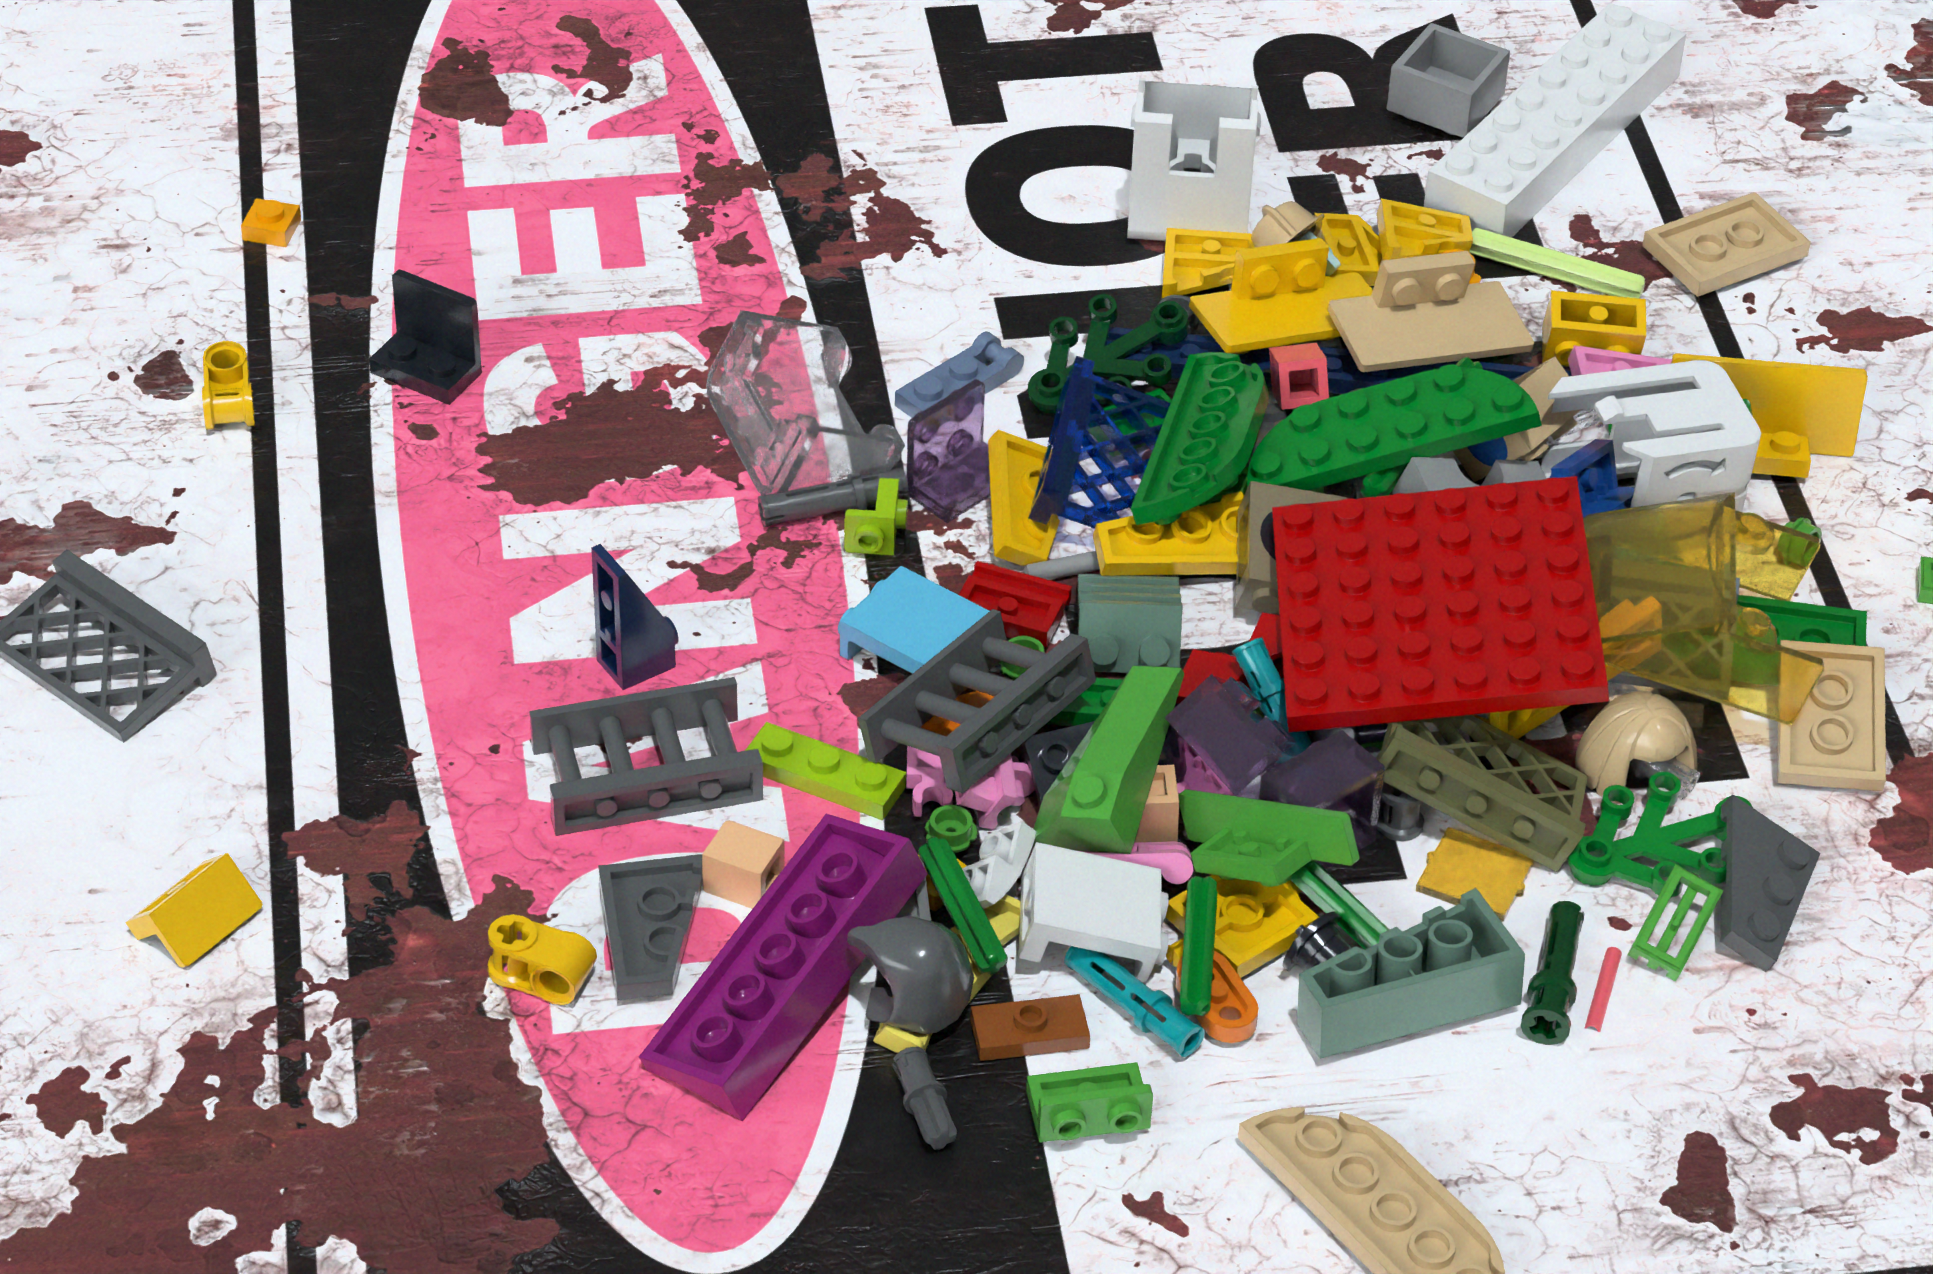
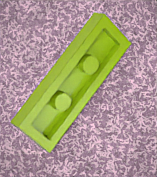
M769 722L763 725L745 750H759L763 762V777L882 821L906 788V772L879 762H870L866 757Z

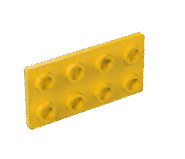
M1322 238L1236 250L1231 291L1190 297L1189 307L1224 352L1245 354L1250 350L1290 346L1295 343L1314 340L1329 341L1335 337H1340L1341 335L1327 310L1329 302L1337 299L1371 296L1373 289L1357 272L1325 276L1329 246Z
M1675 353L1672 356L1671 364L1695 360H1706L1718 364L1726 371L1741 398L1749 400L1753 418L1761 431L1752 473L1808 478L1811 465L1810 454L1853 456L1868 380L1865 369Z

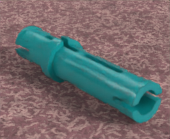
M1257 638L1239 646L1232 653L1236 657L1252 691L1249 695L1253 706L1259 705L1277 746L1292 773L1299 793L1306 792L1327 782L1328 774L1317 756L1307 731L1289 732L1284 678L1281 679L1275 668L1263 638Z
M1074 946L1069 947L1064 958V964L1080 974L1104 996L1111 999L1134 1017L1133 1022L1137 1028L1144 1033L1153 1032L1173 1047L1182 1057H1187L1197 1050L1203 1041L1205 1030L1176 1009L1169 995L1161 990L1153 991L1105 953ZM1106 971L1125 986V990H1120L1102 975L1103 972ZM1143 1003H1147L1163 1015L1166 1021L1161 1022L1142 1007Z

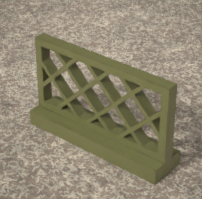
M1473 715L1388 723L1382 749L1372 763L1370 775L1558 872L1584 835L1586 824L1580 821V815L1587 784V775ZM1457 729L1470 735L1475 742L1467 743ZM1439 731L1448 745L1440 746L1431 732ZM1504 753L1516 759L1520 767H1513ZM1477 756H1486L1494 769L1486 770ZM1550 778L1570 787V790L1559 791ZM1523 780H1532L1541 794H1533Z

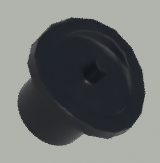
M1332 911L1316 919L1308 927H1305L1303 924L1300 925L1295 931L1298 937L1287 951L1282 966L1287 971H1291L1297 964L1302 970H1308L1351 949L1352 947L1342 938L1341 932L1335 927L1342 917L1337 912Z

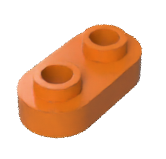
M1214 951L1210 1011L1204 1016L1196 1014L1194 1016L1212 1038L1225 1043L1241 1042L1251 1037L1256 1030L1259 1010L1258 1003L1230 962L1222 954ZM1183 956L1178 961L1175 984L1179 994Z

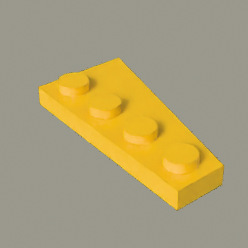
M1242 491L1223 495L1220 502L1193 507L1182 512L1178 520L1166 525H1157L1154 522L1136 525L1133 516L1097 523L1093 533V540L1101 576L1237 574L1238 508L1244 497Z

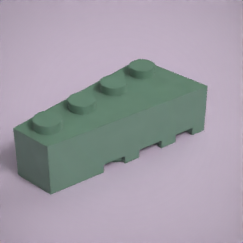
M1474 888L1461 895L1460 904L1448 910L1439 905L1423 913L1422 922L1405 931L1394 927L1380 934L1379 943L1366 950L1355 946L1299 973L1297 1025L1321 1059L1521 1004L1525 953L1477 888Z

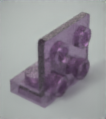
M974 379L960 389L954 390L947 397L926 410L918 412L907 424V492L911 499L945 523H949L991 496L988 444L983 441L985 384L979 379Z

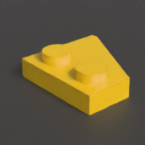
M1381 198L1376 216L1382 260L1441 254L1449 249L1470 251L1473 236L1469 216Z
M1314 213V216L1317 217L1322 213ZM1323 213L1325 217L1322 220V227L1317 238H1322L1331 248L1333 255L1341 263L1332 275L1357 272L1369 286H1374L1382 261L1379 235L1374 233L1372 227L1359 215Z
M1167 228L1162 298L1170 295H1186L1231 284L1236 250L1254 248L1255 246L1251 240L1252 234Z

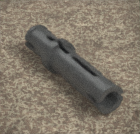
M903 468L860 476L857 472L848 474L847 479L837 482L758 496V509L764 527H769L783 522L826 515L842 510H866L867 506L876 504L879 478L899 479V499H908V484Z

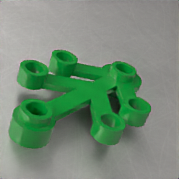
M1657 772L1649 780L1646 793L1648 801L1634 835L1614 841L1620 821L1626 820L1631 815L1635 797L1627 787L1621 785L1609 786L1603 792L1600 804L1602 814L1593 835L1583 836L1567 858L1571 872L1578 881L1586 885H1603L1615 876L1650 888L1657 895H1659L1666 882L1662 878H1668L1675 864L1691 873L1699 875L1700 878L1711 884L1723 883L1726 881L1727 862L1721 860V848L1711 847L1705 849L1702 853H1698L1677 845L1711 835L1724 841L1727 838V822L1721 820V805L1729 797L1720 801L1715 806L1714 812L1661 827L1668 808L1673 806L1678 800L1681 782L1672 773ZM1658 788H1665L1669 791H1662ZM1736 796L1752 807L1751 803L1747 799L1741 796ZM1611 801H1617L1622 803L1623 805H1617L1612 803ZM1644 856L1660 863L1653 869L1630 859ZM1709 864H1717L1721 868H1715L1710 866ZM1678 882L1671 898L1681 893L1683 883Z

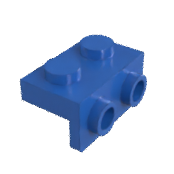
M1595 439L1551 468L1550 478L1577 476L1585 532L1603 530L1608 522L1628 513L1635 487H1618L1613 440Z

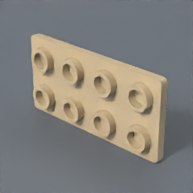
M1468 251L1382 260L1371 296L1331 300L1327 309L1361 372L1459 361L1464 357L1476 359L1531 352L1534 341L1499 281L1469 284L1475 263Z

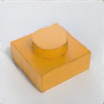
M256 198L241 224L242 240L287 247L301 221L300 205Z

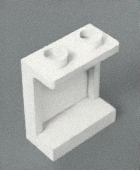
M1036 842L1021 877L1019 958L1040 963L1050 941L1135 959V977L1141 982L1146 983L1154 964H1163L1169 942L1168 933L1161 932V924L1165 919L1169 901L1168 893L1161 892V869Z

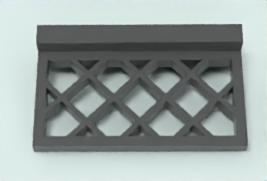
M67 549L52 561L56 574L0 621V657L123 743L193 681L204 687L217 675L205 641ZM61 594L70 600L69 611L43 614L44 607L57 595ZM100 621L104 624V634L78 637L79 623ZM68 625L67 639L42 642V628ZM33 629L32 643L10 646L4 642L16 631ZM136 645L139 647V658L112 661L113 647ZM103 648L102 662L76 665L77 651ZM67 653L66 667L51 669L40 667L41 656ZM170 668L176 672L165 683L147 685V671ZM138 672L137 686L111 689V675ZM102 677L101 691L86 693L75 691V680ZM137 701L136 709L121 722L110 715V704Z

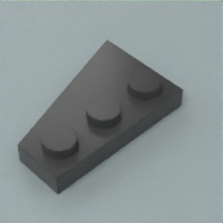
M1732 794L1721 805V820L1727 822V838L1721 843V860L1727 862L1726 884L1721 888L1724 891L1721 895L1720 942L1766 972L1777 962L1820 853Z
M702 854L598 865L599 883L617 999L626 1000L673 994L703 882Z

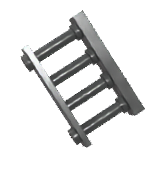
M992 609L858 717L868 761L877 763L899 744H904L939 756L946 787L964 793L1096 682L1088 639L1071 633L1048 653L1007 641L1001 611ZM1001 661L1028 669L1014 681L988 673ZM968 688L994 696L982 708L954 700ZM933 716L961 724L948 736L920 728Z
M735 677L529 711L533 755L553 752L561 780L559 783L549 784L551 821L555 836L763 801V762L759 750L753 749L737 752L728 722L738 721L737 682ZM707 726L716 756L686 761L677 731ZM656 735L665 765L634 770L626 740ZM605 743L613 773L582 778L574 748Z

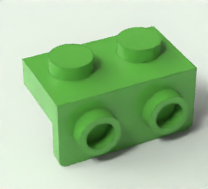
M1138 1062L1027 1076L1026 1092L1039 1142L1069 1141L1079 1137L1110 1133L1124 1134L1135 1130L1150 1129L1153 1092L1150 1084H1143Z

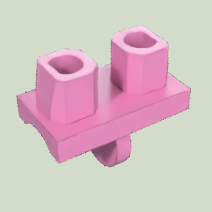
M1010 753L964 793L955 791L957 805L977 810L979 827L994 830L998 825L997 816L999 812L1010 805H1022L1025 802L1024 797L1030 795L1035 790L1028 764L1020 763L1019 759L1016 756H1011Z

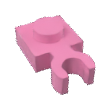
M907 746L906 789H914L912 797L913 814L916 817H921L923 804L928 801H936L942 806L952 805L953 792L946 787L940 757Z

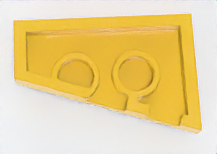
M998 429L988 440L994 556L1021 566L1046 561L1060 523L1058 515L1062 504L1068 499L1071 490L1069 486L1071 477L1077 471L1081 459Z

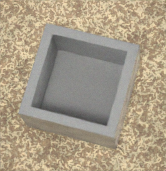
M1430 23L1391 66L1387 110L1400 114L1409 120L1419 121L1444 130L1448 134L1464 138L1482 121L1505 94L1510 50Z

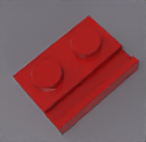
M977 561L974 565L973 574L968 576L958 595L989 611L992 609L1001 611L1006 637H1033L1047 648L1063 617L1065 606L1071 602L1072 586Z

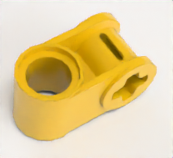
M221 341L210 345L203 354L204 386H202V401L206 430L214 429L215 424L245 422L247 426H255L252 384L249 377L245 348L233 341Z
M514 914L502 916L496 919L488 930L489 945L493 948V954L488 961V974L491 980L501 987L513 988L540 997L552 1004L565 1005L573 1001L597 959L596 949L585 937L575 932L562 931L531 921L524 916ZM518 931L522 933V940L518 939ZM503 963H507V972L503 969Z

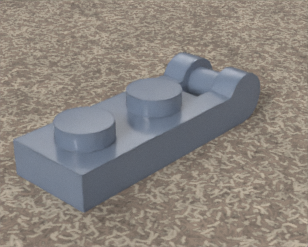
M988 331L982 332L974 340L972 346L896 390L894 406L928 429L1015 377L1024 365V356L1012 347H1002L1001 340Z

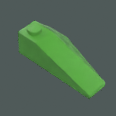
M1132 666L1044 795L1034 826V830L1037 832L1033 848L1036 842L1076 851L1131 854L1185 674L1182 668Z

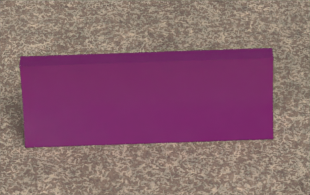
M826 813L640 1054L639 1059L645 1069L693 1091L743 1122L865 959L866 955L847 942L848 932L858 926H872L895 918L927 876V872L910 839Z

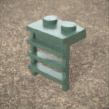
M1078 574V635L1088 639L1094 672L1128 673L1132 666L1180 668L1183 605L1181 603L1179 577Z

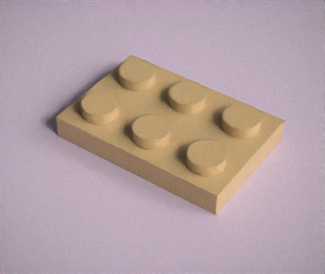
M1756 192L1647 230L1644 233L1642 246L1698 297L1807 257L1811 241Z
M1781 640L1778 649L1777 783L1883 791L1886 782L1885 648Z

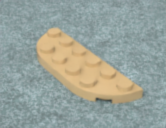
M1305 1107L1277 1109L1256 1115L1239 1123L1238 1139L1373 1274H1505L1500 1251L1484 1225L1400 1143L1377 1126L1343 1112L1339 1113V1119L1320 1115H1305Z

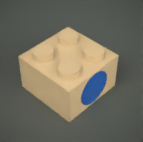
M1555 356L1513 380L1530 395L1536 404L1542 426L1452 451L1474 482L1487 476L1496 460H1518V458H1521L1522 461L1533 460L1549 448L1546 443L1549 440V436L1555 440L1578 424L1573 416L1582 409L1551 413L1554 399L1548 400V395L1562 377L1569 376Z

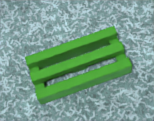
M1675 864L1627 955L1635 960L1640 955L1649 960L1646 966L1655 971L1660 966L1668 971L1666 977L1676 981L1724 890ZM1678 882H1681L1688 887L1657 946L1654 947L1647 943ZM1697 892L1707 898L1674 958L1666 952Z

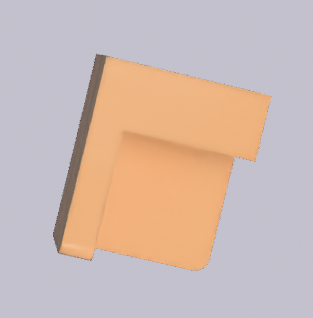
M1157 765L1134 843L1178 841L1179 797L1174 765Z
M730 820L725 821L702 854L703 890L711 895L753 909L785 867L784 839Z

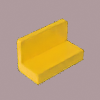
M224 853L203 861L125 923L137 940L157 934L180 967H186L261 909L263 904L230 855Z

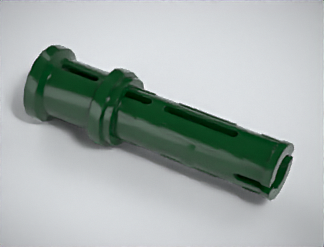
M1559 901L1550 908L1549 925L1541 957V966L1539 972L1529 980L1527 995L1531 1002L1530 1007L1522 1014L1520 1026L1523 1034L1538 1044H1559L1565 1041L1570 1033L1571 1021L1567 1014L1568 1009L1575 1003L1577 987L1572 979V972L1578 950L1579 935L1585 916L1584 911L1579 912L1581 907L1571 901Z

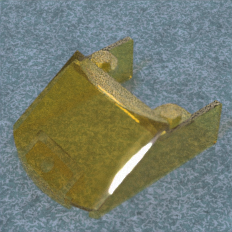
M1735 492L1593 513L1583 518L1606 666L1786 725L1794 723L1824 672V660L1777 644L1775 627L1764 612L1756 608H1745L1736 605V578H1740V588L1773 599L1790 601L1820 549V539L1818 537L1765 520L1755 513H1743L1735 510Z

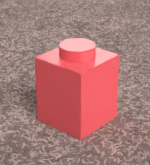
M1317 343L1269 348L1272 394L1281 410L1310 405L1329 398L1327 359Z

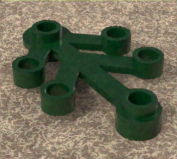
M1108 294L1096 295L1088 304L1091 325L1083 359L1068 368L1067 362L1070 348L1075 346L1079 339L1078 326L1076 321L1070 317L1054 319L1049 326L1052 346L1047 367L1036 372L1028 382V396L1031 402L1039 410L1046 413L1061 412L1070 405L1071 401L1111 406L1133 398L1132 385L1129 380L1146 381L1152 386L1167 384L1172 378V366L1170 359L1166 355L1160 353L1151 354L1144 361L1125 360L1123 358L1154 340L1167 345L1183 341L1189 332L1187 311L1177 302L1164 301L1152 311L1151 320L1106 345L1110 326L1118 317L1117 302ZM1101 308L1109 309L1107 312H1097ZM1061 331H1069V332H1070V333L1067 334V335H1059V334H1058V333L1061 332ZM1154 368H1163V369H1164V370L1161 371V372H1152V371H1150L1151 369H1154ZM1092 376L1110 377L1104 385L1083 383ZM1114 391H1124V392H1125V393H1123L1122 395H1113V394H1111V393L1114 392Z

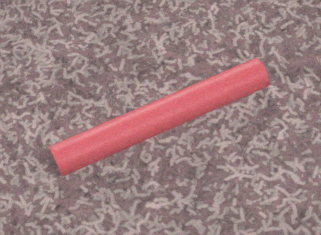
M1616 947L1606 949L1585 1023V1029L1592 1026L1598 1032H1601L1622 956L1621 950Z

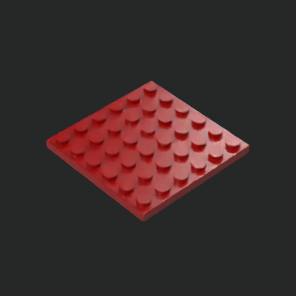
M1577 476L1272 507L1289 732L1609 701L1608 681Z

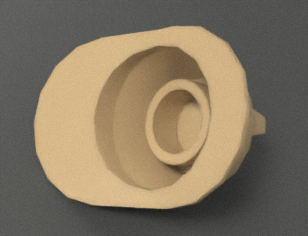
M1293 201L1282 203L1275 208L1265 205L1262 208L1263 218L1254 228L1251 240L1255 247L1299 241L1309 231L1317 237L1325 216L1322 213L1315 217Z

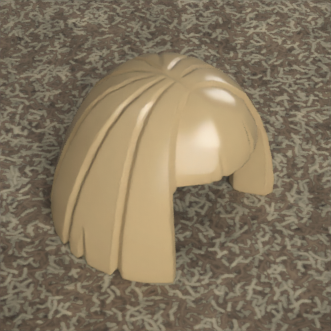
M1647 691L1629 692L1609 702L1593 719L1577 747L1575 766L1579 768L1578 771L1588 776L1586 785L1591 790L1596 788L1597 794L1601 797L1604 790L1609 786L1621 785L1625 787L1629 764L1633 758L1646 762H1662L1675 757L1674 774L1686 782H1693L1697 772L1696 742L1684 714L1670 700Z

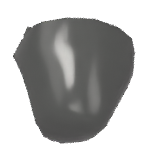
M913 916L888 919L872 926H858L848 932L847 942L862 951L887 980L894 998L888 996L883 987H871L865 1013L866 1019L920 1034L937 1033L958 1020L970 1001L974 974L966 949L957 934L941 923Z

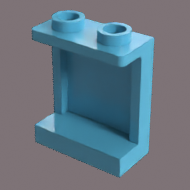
M900 566L888 578L877 582L871 593L855 608L851 607L843 614L838 624L840 656L851 660L864 648L913 674L990 611Z

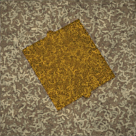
M1448 827L1435 851L1427 853V866L1416 884V891L1450 904L1458 905L1460 904L1462 894L1477 888L1501 922H1504L1516 898L1524 896V883L1534 866L1535 860L1508 847Z

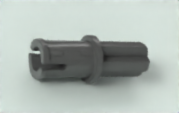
M920 1047L906 1048L895 1055V1063H892L893 1069L897 1073L905 1092L903 1105L908 1113L915 1116L924 1141L931 1144L933 1149H944L946 1144L954 1142L957 1137L956 1127L945 1103L947 1100V1090L942 1083L936 1080L925 1050Z

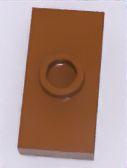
M1080 994L971 1007L970 1020L980 1061L1090 1048V1032Z

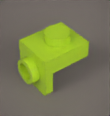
M879 478L875 511L846 510L844 519V550L846 552L894 555L897 529H906L908 500L899 499V479Z

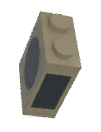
M1250 481L1238 508L1236 607L1253 609L1259 613L1280 614L1272 507L1347 499V497Z

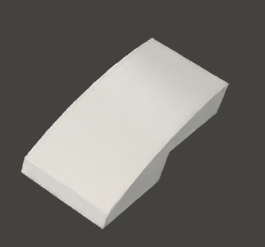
M1023 821L986 835L979 849V862L962 868L983 909L994 905L1004 897L1020 876L1028 860L1037 831Z

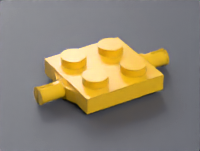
M1218 875L1210 876L1217 882L1218 892L1214 951L1222 954L1230 962L1240 978L1287 951L1298 937L1295 933L1296 929L1302 924L1308 927L1319 918L1316 913L1301 901L1298 894L1302 890L1291 880L1282 885L1267 887L1255 881L1242 879L1224 880ZM1187 890L1168 901L1165 916L1182 933H1184ZM1184 937L1168 945L1166 958L1169 963L1173 961L1174 967H1177L1178 961L1183 956Z

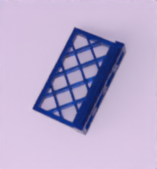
M1076 356L1061 389L1028 518L1047 525L1051 515L1055 514L1094 529L1097 523L1121 518L1117 511L1127 508L1131 509L1136 493L1126 482L1125 478L1138 475L1142 480L1150 459L1143 460L1132 446L1145 442L1150 450L1153 451L1163 425L1150 428L1140 414L1146 412L1164 419L1171 403L1092 375L1095 362ZM1094 394L1112 400L1118 408L1104 411L1094 398ZM1126 418L1137 432L1123 435L1114 421ZM1100 426L1110 440L1096 443L1087 429ZM1118 450L1128 462V465L1116 468L1106 454ZM1091 458L1101 470V473L1088 476L1078 462ZM1111 483L1121 497L1108 501L1098 489V486ZM1083 491L1094 506L1085 507L1068 501V497Z

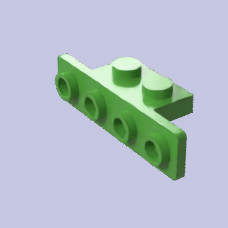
M1185 789L1178 794L1187 837L1191 841L1203 843L1191 852L1195 872L1218 875L1224 880L1242 879L1260 882L1263 886L1273 887L1288 882L1292 878V874L1311 860L1348 866L1353 865L1359 860L1351 820L1346 812Z

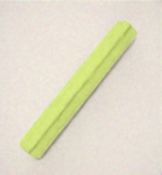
M1475 228L1472 231L1473 243L1469 251L1472 255L1611 296L1640 298L1643 294L1645 278L1642 275L1481 228Z

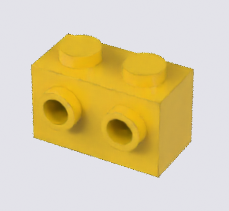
M1551 290L1542 325V363L1555 356L1561 365L1569 366L1568 358L1574 345L1641 355L1647 336L1646 299Z

